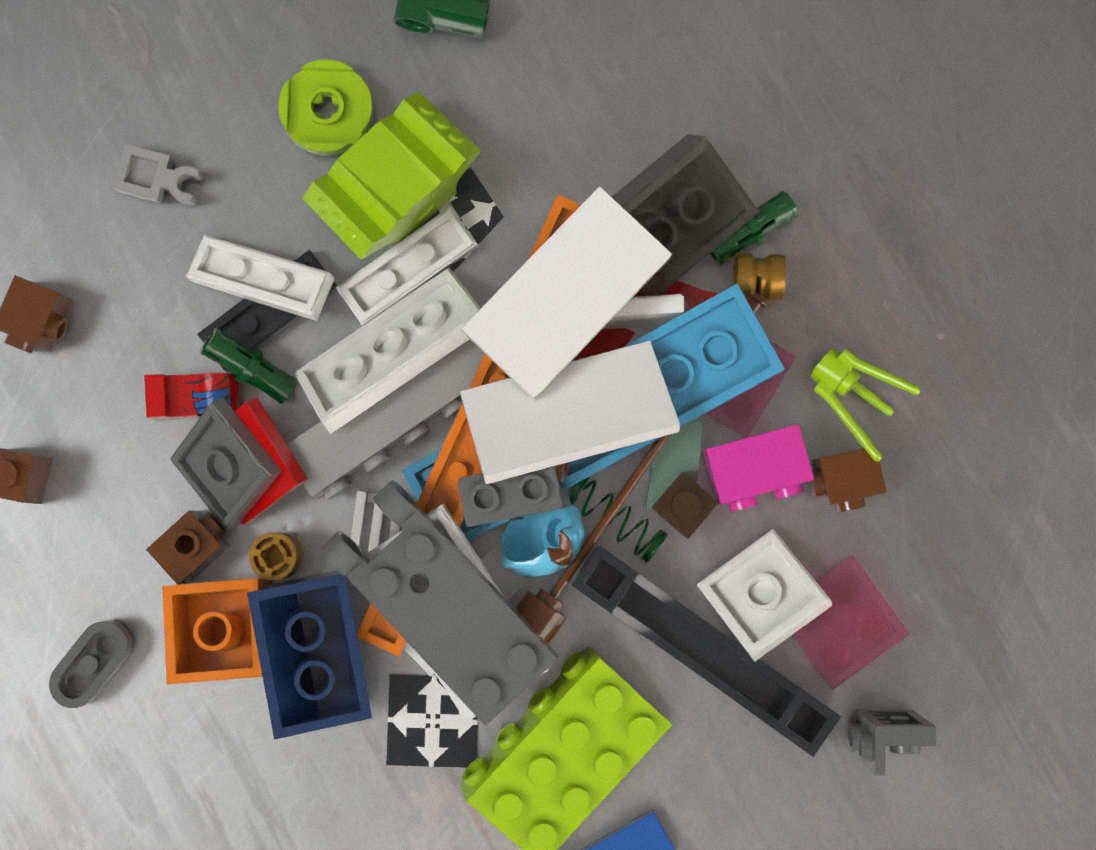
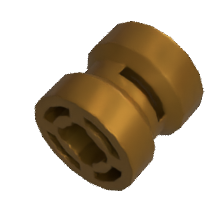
M736 253L733 285L738 283L745 298L750 299L752 294L761 293L766 297L767 301H782L786 285L785 255L769 254L763 259L755 258L751 253Z
M269 532L263 534L253 542L249 550V563L252 570L259 577L266 580H280L293 576L300 570L304 560V551L301 543L288 533Z

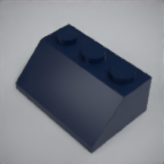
M338 571L297 578L247 592L274 740L371 719L372 714L346 576H343Z

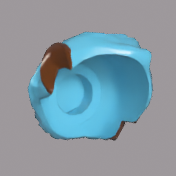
M571 505L563 509L522 516L521 519H510L501 538L502 567L510 568L514 574H517V576L523 575L525 578L548 575L565 569L576 558L583 543L584 525L578 508Z

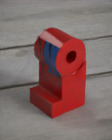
M233 373L144 375L146 418L156 421L200 418L209 404L220 398H224L230 407L236 411L239 408L238 381L234 379L235 375Z

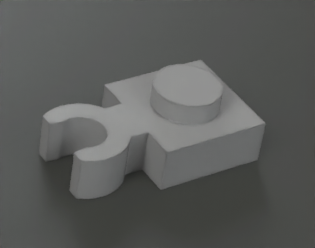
M125 143L112 188L116 192L162 204L164 193L167 191L180 203L193 205L196 203V198L189 193H183L181 185L183 181L190 178L202 181L203 175L197 169L190 166H181L171 170L174 159L170 155Z

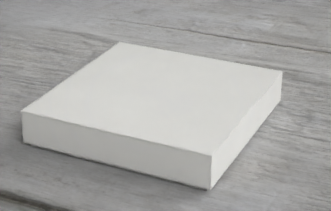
M774 529L697 584L701 593L754 662L832 606L831 599Z

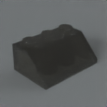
M687 134L612 196L623 209L672 253L671 258L639 290L642 296L662 294L759 213L757 207L707 137Z

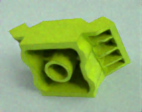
M417 92L403 99L392 115L376 123L343 153L326 175L311 183L302 199L362 260L388 244L396 245L404 240L457 194L458 180L481 150L420 92Z

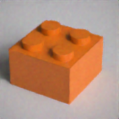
M250 578L162 586L167 685L262 677L247 592L273 585V580Z

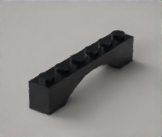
M597 545L571 582V586L673 656L812 757L816 755L840 720L841 716L762 660L758 659L754 662L742 646L600 545Z

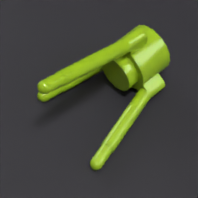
M832 348L821 359L810 375V378L818 383L813 391L827 401L874 461L878 462L882 459L881 453L840 402L835 393L837 392L844 397L852 390L885 415L891 416L894 413L893 408L860 384L858 380L861 374L854 369H858L914 395L920 393V387L859 359L847 349L840 353L835 348Z

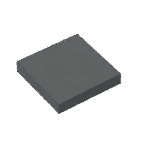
M224 398L212 401L170 458L171 462L226 531L240 524L282 472Z

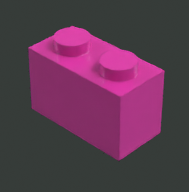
M799 424L702 451L714 499L719 502L718 505L728 503L730 512L758 505L756 495L774 491L776 500L803 493L802 483L814 480Z

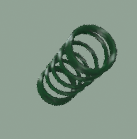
M590 477L575 484L569 492L570 504L574 505L582 489L585 490L593 484L583 506L582 517L588 516L595 509L594 507L585 513L596 487V480H592L586 485ZM609 493L600 501L602 503L610 497L604 514L613 502L614 493ZM626 506L617 513L609 525L617 516H620L628 509L617 535L616 541L619 543L646 522L634 549V555H639L649 546L641 558L645 563H648L661 547L668 533L662 529L658 530L652 539L638 551L647 531L649 519L641 520L630 532L620 538L631 514V506Z

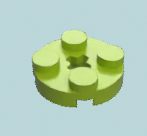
M329 59L309 62L300 67L301 71L295 74L291 81L288 78L281 89L278 103L281 122L294 143L306 151L322 156L342 154L367 133L372 125L374 103L371 92L361 76L343 62ZM324 97H332L333 104L339 106L338 112L333 113L329 119H323L321 113L314 112L315 105H322Z

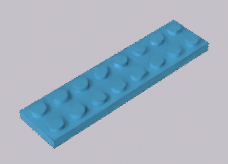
M738 283L624 346L628 347L646 341L651 342L680 427L785 370ZM659 438L570 461L567 480L559 482L560 488L567 487L568 489ZM441 448L402 470L417 500ZM464 518L460 529L467 540L471 542L510 519L466 527Z

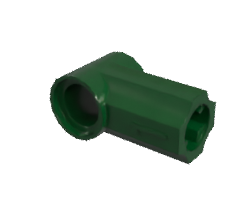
M397 0L393 23L402 29L416 33H432L434 29L483 39L489 16L490 0Z

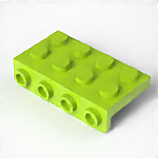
M588 647L582 652L574 653L566 660L561 668V675L549 688H541L531 698L527 712L516 723L511 722L500 731L496 737L495 746L483 759L479 757L469 764L462 775L463 781L460 784V789L466 802L521 850H557L667 732L672 724L613 670L591 647Z

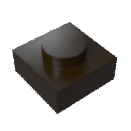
M681 472L651 509L683 537L689 539L719 502L684 472Z

